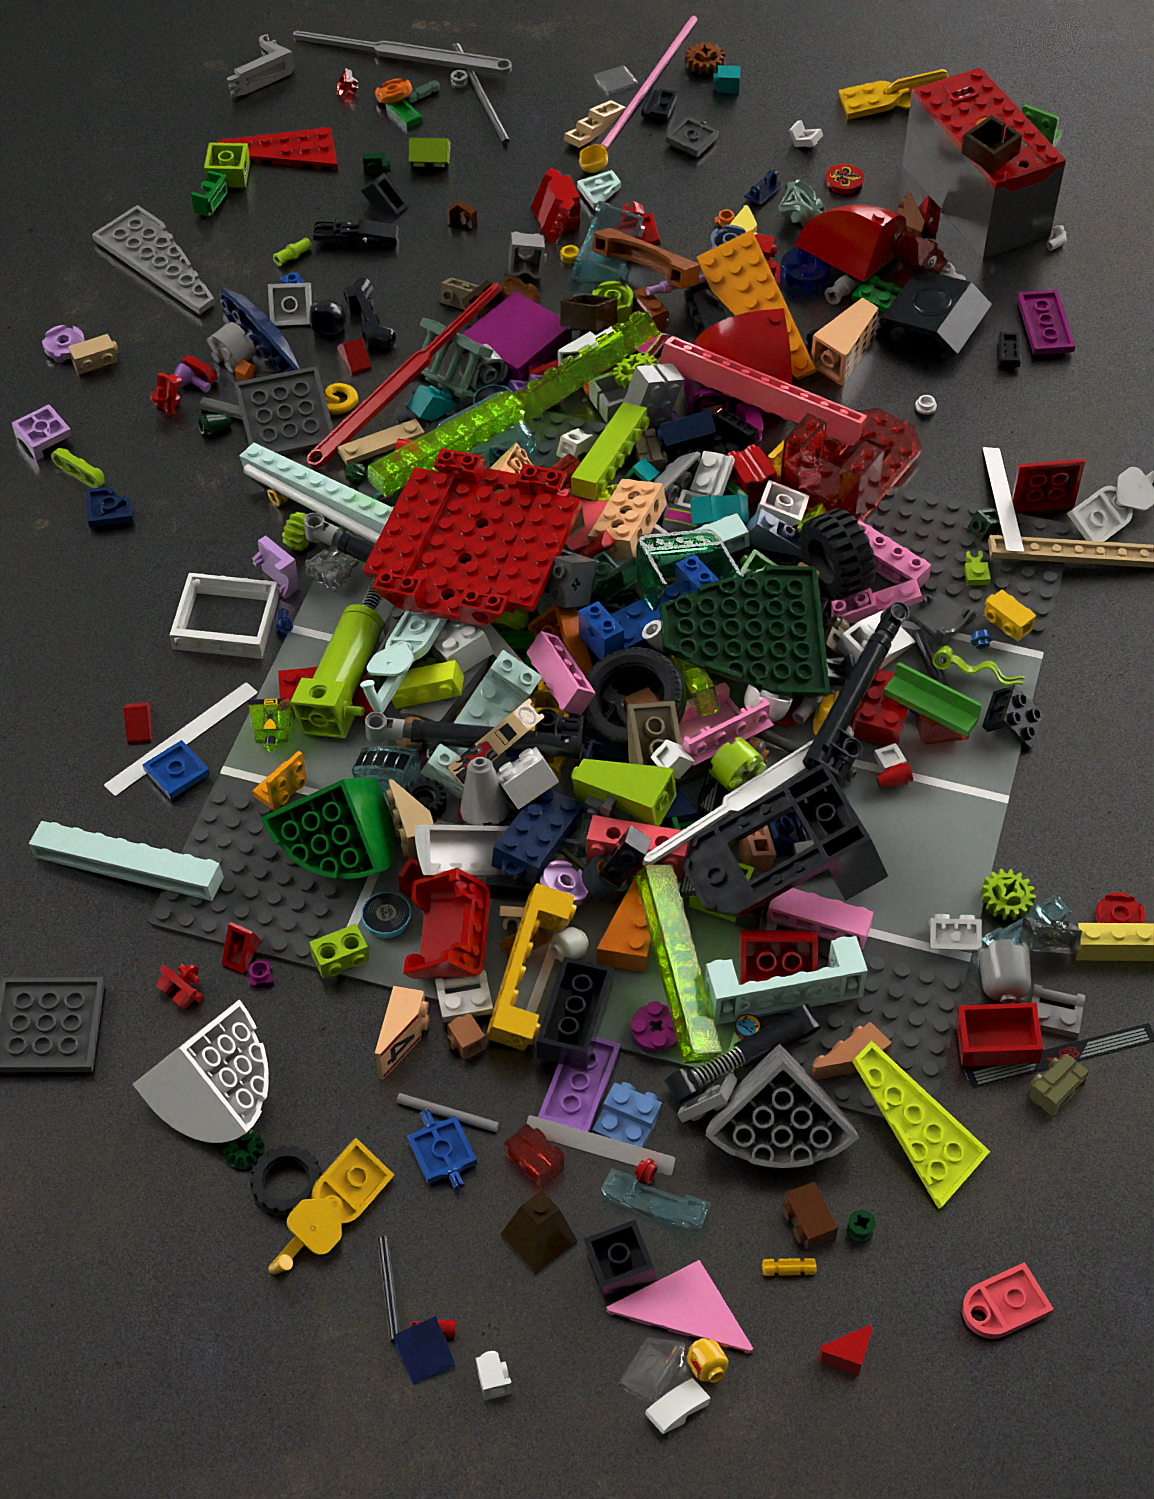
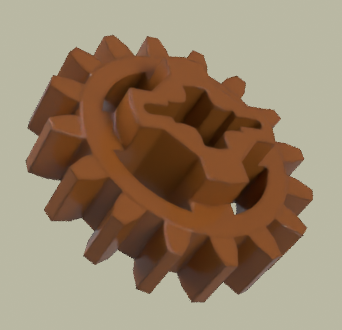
M701 42V45L694 43V47L689 46V50H686L685 64H687V68H692L693 72L698 70L699 74L702 72L709 74V71L716 73L718 65H725V52H723V48H718L717 44L712 46L711 42L708 44Z

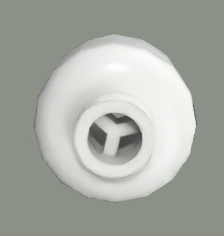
M575 927L566 928L553 935L550 952L560 962L563 961L564 957L578 960L587 952L588 938L582 930Z

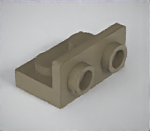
M451 277L441 283L439 302L464 310L460 300L479 285Z

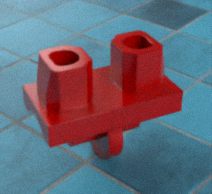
M163 372L157 374L156 390L150 394V400L155 403L156 408L165 410L170 416L175 414V406L180 404L177 388L182 386V379L175 374L170 376Z
M165 964L159 969L163 975L155 986L167 995L176 986L181 988L172 1000L183 1009H186L194 1000L200 1003L204 998L203 995L190 985L191 982L195 985L200 982V978L197 977L199 968L195 964H190L187 967L181 964L178 967V971L181 972L180 976Z

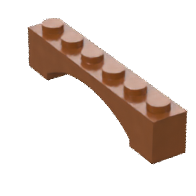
M613 228L594 232L592 252L606 258L614 257L647 266L665 276L668 284L680 289H685L699 283L701 264Z

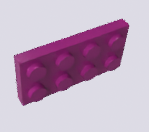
M1058 289L1018 292L1017 301L1033 355L1074 352L1075 342Z

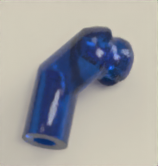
M281 608L278 610L275 623L276 630L284 634L290 633L294 627L291 619L288 618L289 611L287 609Z

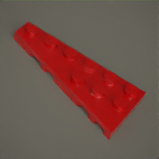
M331 127L217 140V143H247L250 159H254V162L262 163V160H269L272 164L300 167L304 164L314 165V168L331 166L332 170H338Z

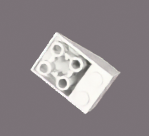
M885 610L857 622L845 631L836 648L845 657L848 654L853 655L856 663L871 634L875 633V629L880 622V616ZM900 627L894 640L891 642L892 646L879 669L884 668L916 643L902 627Z

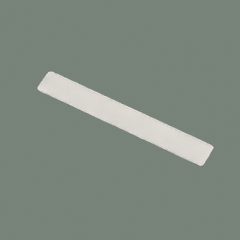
M532 1115L528 1116L525 1133L634 1166H638L642 1160L646 1161L651 1158L654 1160V1164L658 1166V1173L672 1175L675 1157Z

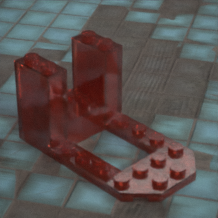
M879 408L856 410L867 415L860 439L858 440L863 444L840 468L833 463L849 445H844L835 438L825 437L827 422L807 413L784 438L780 484L809 495L806 508L810 510L823 504L827 511L836 508L843 509L851 513V516H854L858 521H863L921 454L922 446L915 426ZM883 455H888V457L883 461Z

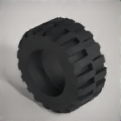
M837 508L807 520L800 530L799 544L801 545L800 550L804 557V564L814 566L820 572L818 586L824 595H828L831 599L842 600L869 588L875 579L876 560L873 557L874 551L870 546V540L865 535L862 525L858 524V520L851 516V513Z

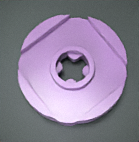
M59 325L46 332V338L42 340L45 353L49 357L54 358L56 362H64L66 359L71 358L68 346L83 342L85 339L79 328L73 326L72 329L67 328L66 325Z
M553 861L548 864L540 875V884L574 895L573 905L582 904L589 892L582 882L581 875L583 871L579 869L577 872L571 868L573 864L566 861Z

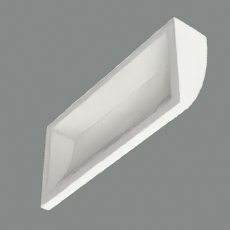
M415 826L416 848L423 875H435L454 868H459L470 875H503L502 871L492 867L491 863L493 847L509 826Z

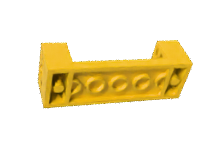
M538 883L535 884L527 898L485 1039L522 1051L529 1044L532 1045L534 1040L537 1039L541 1024L537 1023L539 1015L512 1006L515 1004L519 990H516L515 987L517 988L519 982L523 979L526 966L522 964H525L533 947V943L529 942V940H532L538 927L557 933L561 931L563 926L568 927L577 906L573 905L574 895Z

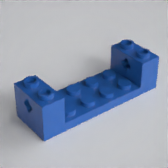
M694 554L675 563V583L631 605L609 614L597 601L579 610V637L599 659L620 649L642 647L648 644L642 636L644 627L654 620L661 622L660 606L662 603L676 600L682 594H690L696 591L698 587L718 581L719 579Z

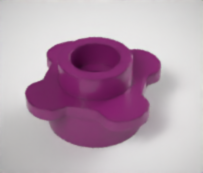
M261 960L250 964L247 967V971L250 973L249 984L251 986L261 983L270 984L274 979L270 972L272 964Z

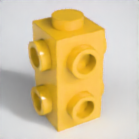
M1000 590L995 595H990L985 601L983 616L1017 642L1033 630L1036 615L1005 591Z

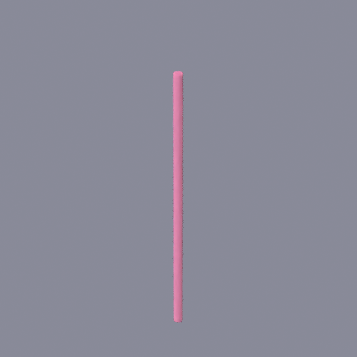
M691 16L601 145L606 150L698 20L696 16Z

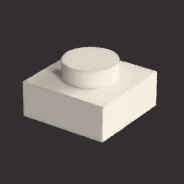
M896 743L874 750V758L882 771L899 763L905 764L907 762Z

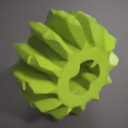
M296 512L292 514L290 519L286 520L285 527H283V543L294 550L302 551L311 543L305 536L304 518L307 515L305 513Z

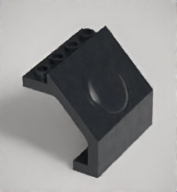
M917 268L878 321L880 325L875 332L881 337L892 329L901 327L932 336L944 348L939 357L946 362L959 353L992 304L972 282Z

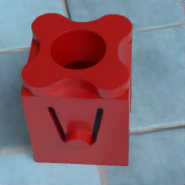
M750 445L741 452H729L726 456L732 455L735 459L729 478L749 496L748 505L759 502L768 480L776 482V470L760 446Z

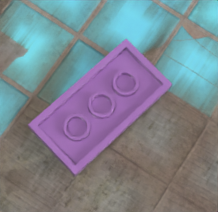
M597 1037L587 1070L559 1063L538 1118L590 1132L621 1050V1044Z

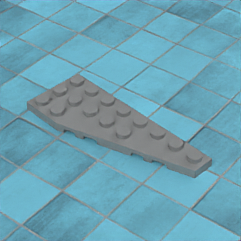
M136 205L92 234L95 242L199 315L215 305L213 296L205 284L201 282L199 275L193 270L191 263L181 248L177 246L173 236L167 231L165 224L140 206Z

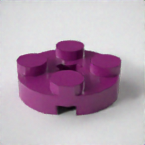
M652 1001L640 1008L632 1018L631 1033L633 1041L640 1049L648 1053L662 1050L663 1053L675 1048L681 1039L682 1019L671 1007L658 1001ZM652 1025H660L662 1031L656 1030L652 1032Z

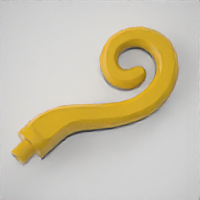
M334 383L329 385L324 391L330 415H341L350 412L358 403L357 391L348 384ZM337 392L347 395V400L339 403V397L333 394Z

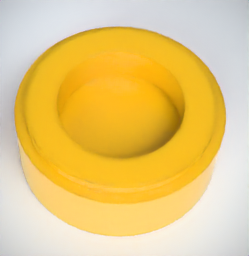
M574 245L564 246L560 251L561 260L567 264L577 263L580 260V249Z

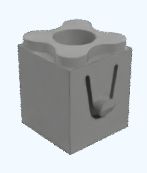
M517 231L511 232L508 256L509 276H519L522 273H528L532 278H542L543 262H546L547 254L544 253L543 235L538 233L524 234ZM520 248L533 249L532 254L529 256H522L518 253Z

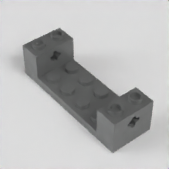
M562 549L560 555L554 557L553 570L543 592L549 594L548 602L564 608L589 605L596 560Z

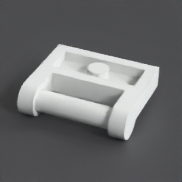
M485 970L481 974L472 977L435 979L443 1023L469 1013L472 1017L493 1013ZM480 984L478 989L450 994L445 993L446 989Z

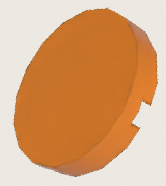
M393 79L382 84L381 89L378 87L375 91V96L380 103L397 102L412 92V86L409 80Z

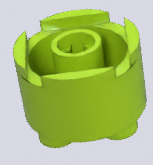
M607 281L598 285V289L594 290L592 295L618 298L617 323L611 326L613 328L628 326L633 316V292L631 288L627 285L626 287L621 286V282Z
M742 737L734 738L737 742L733 744L729 742L724 744L715 753L710 762L713 768H709V773L730 793L767 768L763 756Z

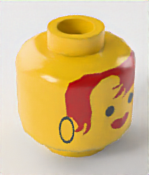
M703 1338L695 1341L689 1347L687 1363L699 1381L714 1383L724 1377V1372L728 1367V1358L715 1340Z

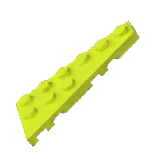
M870 1041L852 1062L937 1208L940 1209L990 1151L873 1041Z

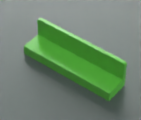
M900 662L896 664L894 676L883 692V695L965 737L970 734L977 724L982 707L981 703Z

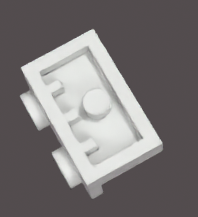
M935 914L934 918L928 920V926H930V949L978 951L982 947V920L975 919V915H960V919H950L949 914Z

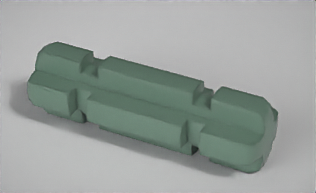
M433 80L414 89V92L412 90L406 97V100L409 103H413L417 99L420 100L439 91V83Z

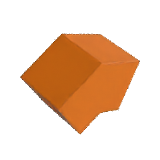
M240 359L235 368L236 380L253 379L256 366Z

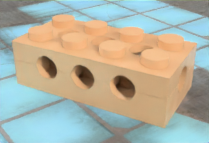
M621 479L589 533V542L594 540L604 530H607L615 541L614 545L606 551L611 559L635 562L640 548L644 546L667 505L663 484Z

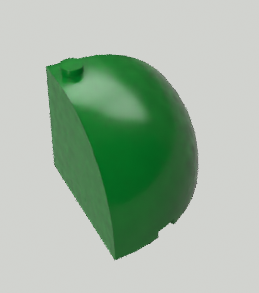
M377 777L342 779L261 817L273 841L281 846L291 860L321 876L344 879L371 876L387 870L394 860L395 832L393 822Z

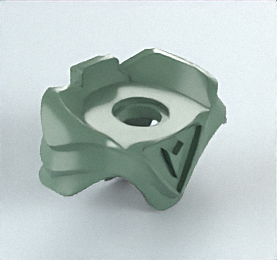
M795 180L785 185L786 192L778 209L781 213L793 211L791 215L793 223L801 222L804 228L811 219L823 213L825 207L820 198L816 199L814 189L805 182Z

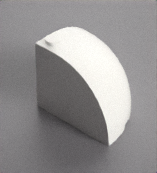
M238 1000L132 1085L153 1111L177 1131L204 1142L222 1143L231 1141L247 1133L262 1112L260 1109L267 1097L269 1084L265 1048L263 1043L258 1042L254 1032L257 1027L242 1002Z

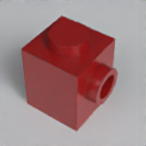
M755 234L766 261L772 260V257L776 258L778 246L774 245L775 237Z

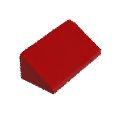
M604 530L577 554L592 559V557L602 551L606 552L610 549L615 541L609 532Z

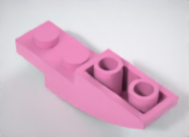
M915 578L872 593L871 588L842 600L832 601L831 618L837 615L838 617L842 616L849 623H857L882 610H886L894 602L899 601L910 606L923 601Z

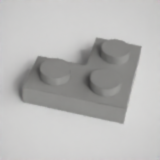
M729 1072L711 1081L705 1093L684 1102L677 1113L681 1122L684 1123L690 1119L696 1121L702 1118L707 1111L712 1109L718 1111L725 1107L737 1082L734 1073Z

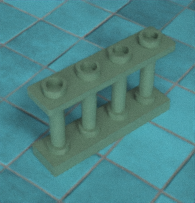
M422 317L420 326L426 328V333L428 334L421 350L425 349L447 326ZM457 332L438 350L431 370L425 368L419 375H426L425 379L436 384L439 382V387L445 390H454V395L464 399L466 396L474 397L476 393L467 388L477 362L482 356L491 358L494 350ZM454 342L456 343V350L446 376L443 377L438 373L449 345ZM469 350L471 357L459 385L453 382L464 351Z

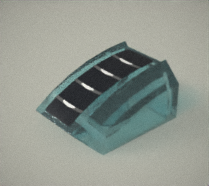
M393 745L362 748L352 768L353 777H377L383 793L390 790V779H393L405 790V786L408 784L413 770L419 762L418 749Z

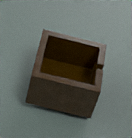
M991 115L964 134L961 154L990 173H993L1020 154L1022 134L1010 126H1007L1005 130V123Z
M581 293L573 296V298L560 301V326L568 327L571 331L583 329L586 330V333L591 331L593 334L598 333L601 329H608L609 326L617 323L618 298Z

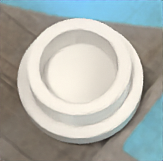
M930 395L920 396L915 404L916 410L921 414H932L937 407L935 399Z

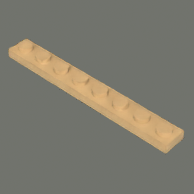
M990 535L988 539L990 558L1154 568V545L1021 537L1024 548L1022 552L1006 550L1003 536Z

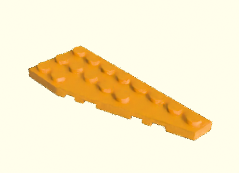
M752 230L697 256V260L701 264V269L712 293L734 315L784 308L790 342L792 375L797 380H800L816 372L815 366Z

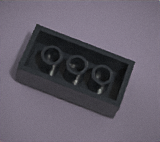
M568 957L563 958L536 1040L537 1058L587 1070L613 987L614 968Z

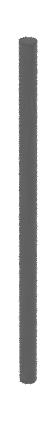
M459 43L453 45L454 51L463 52ZM464 69L504 145L509 144L510 140L474 71Z

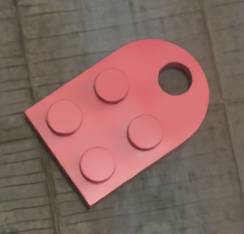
M1025 1262L974 1285L967 1292L962 1305V1315L967 1326L977 1335L989 1339L1004 1337L1051 1315L1054 1311V1308ZM980 1310L986 1315V1319L984 1321H977L972 1317L971 1312Z

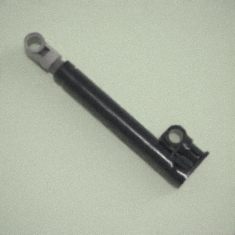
M310 513L304 518L305 536L308 541L313 543L321 541L332 547L337 546L338 551L364 563L367 562L376 543L348 530L342 532L341 528L324 521V517L320 513ZM462 560L460 563L465 564L468 561ZM448 594L443 599L448 600L454 595Z
M542 709L538 714L542 713L544 718L535 725V731L529 730L504 751L522 753L528 748L533 749L537 747L541 755L580 759L584 716L580 715L579 719L566 718L564 715L557 714L552 709ZM380 712L369 713L365 718L366 738L372 743H381L385 739L403 741L404 738H410L411 743L439 745L441 743L444 746L471 748L494 728L491 726L413 719L412 723H405V719L386 718Z

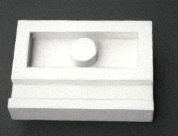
M704 451L690 491L706 495L723 496L735 462L732 455L725 456L720 453Z

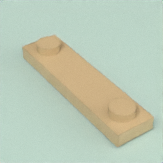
M415 418L338 446V453L347 466L348 464H353L354 462H359L395 449L399 438L413 441L425 438V432Z

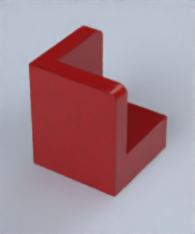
M410 857L398 874L399 891L412 897L413 881L432 875H423L419 861Z

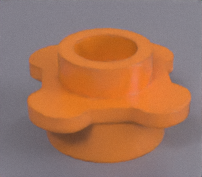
M722 210L719 212V216L715 217L714 222L724 228L725 225H729L734 220V213L731 210Z

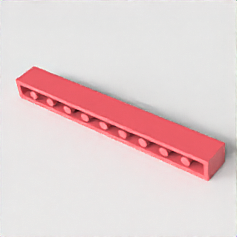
M674 336L664 343L659 364L673 363L679 373L687 380L697 381L706 388H714L721 391L725 396L735 397L745 404L760 407L764 412L777 414L786 421H794L803 428L813 429L825 437L835 438L844 445L854 446L860 439L867 415Z

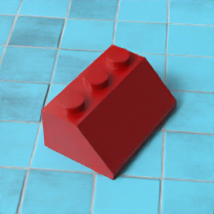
M740 930V985H744L749 981H765L776 976H792L798 972L818 971V935L816 931Z

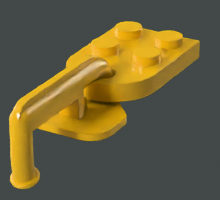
M941 69L898 79L892 83L876 81L839 90V98L848 120L888 111L895 106L902 109H910L913 88L948 78V73L946 70Z
M357 1138L351 1141L316 1181L312 1190V1199L300 1201L288 1215L287 1226L295 1236L269 1265L268 1270L270 1274L276 1275L283 1271H289L293 1266L292 1258L304 1245L314 1254L323 1255L328 1253L341 1239V1225L355 1220L394 1176Z

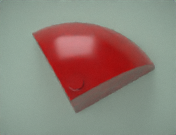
M840 206L827 210L811 219L800 232L795 246L864 282L901 253V251L896 252V246L901 239H905L907 222L903 215L877 206Z
M784 308L752 311L729 317L703 331L693 343V345L792 385L791 351ZM726 396L728 402L734 406L736 404H743L738 398ZM759 407L761 415L780 417L779 415L774 413L764 412Z

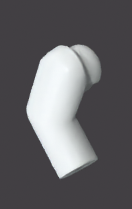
M1062 225L1053 228V239L1046 243L1049 251L1065 244L1066 231H1064Z

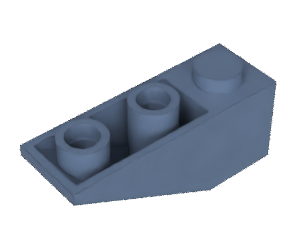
M760 509L746 523L751 544L763 550L803 557L800 550L801 545L799 544L800 532L791 525L763 509Z

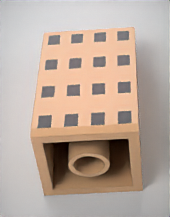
M861 298L813 335L811 360L815 369L842 386L875 337L878 307Z

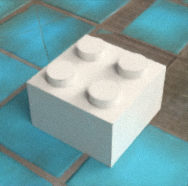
M453 620L444 625L431 646L434 657L439 658L442 662L456 660L462 673L494 653L486 634L477 625Z
M537 747L524 750L519 755V759L513 763L508 762L504 764L497 773L501 786L518 810L559 782Z

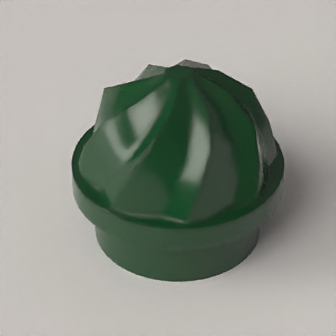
M354 462L347 465L345 471L347 481L357 484L366 479L367 471L362 464Z

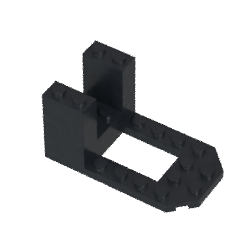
M825 762L695 835L690 845L692 848L689 857L685 859L682 867L706 911L738 918L825 869H828L845 901L889 877L870 835ZM794 811L808 839L812 840L814 845L748 881L729 847Z

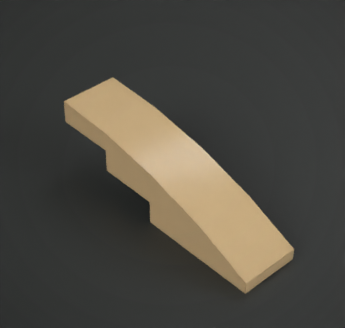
M610 100L589 109L588 117L577 121L576 129L565 133L564 141L578 148L589 143L609 128L624 113L626 107Z

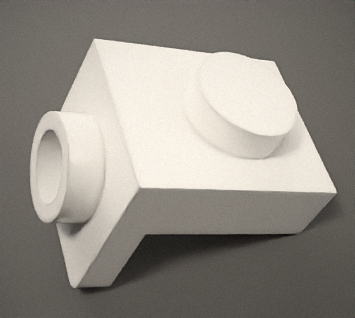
M798 120L789 130L795 147H813L823 136L821 129L805 130L802 120Z

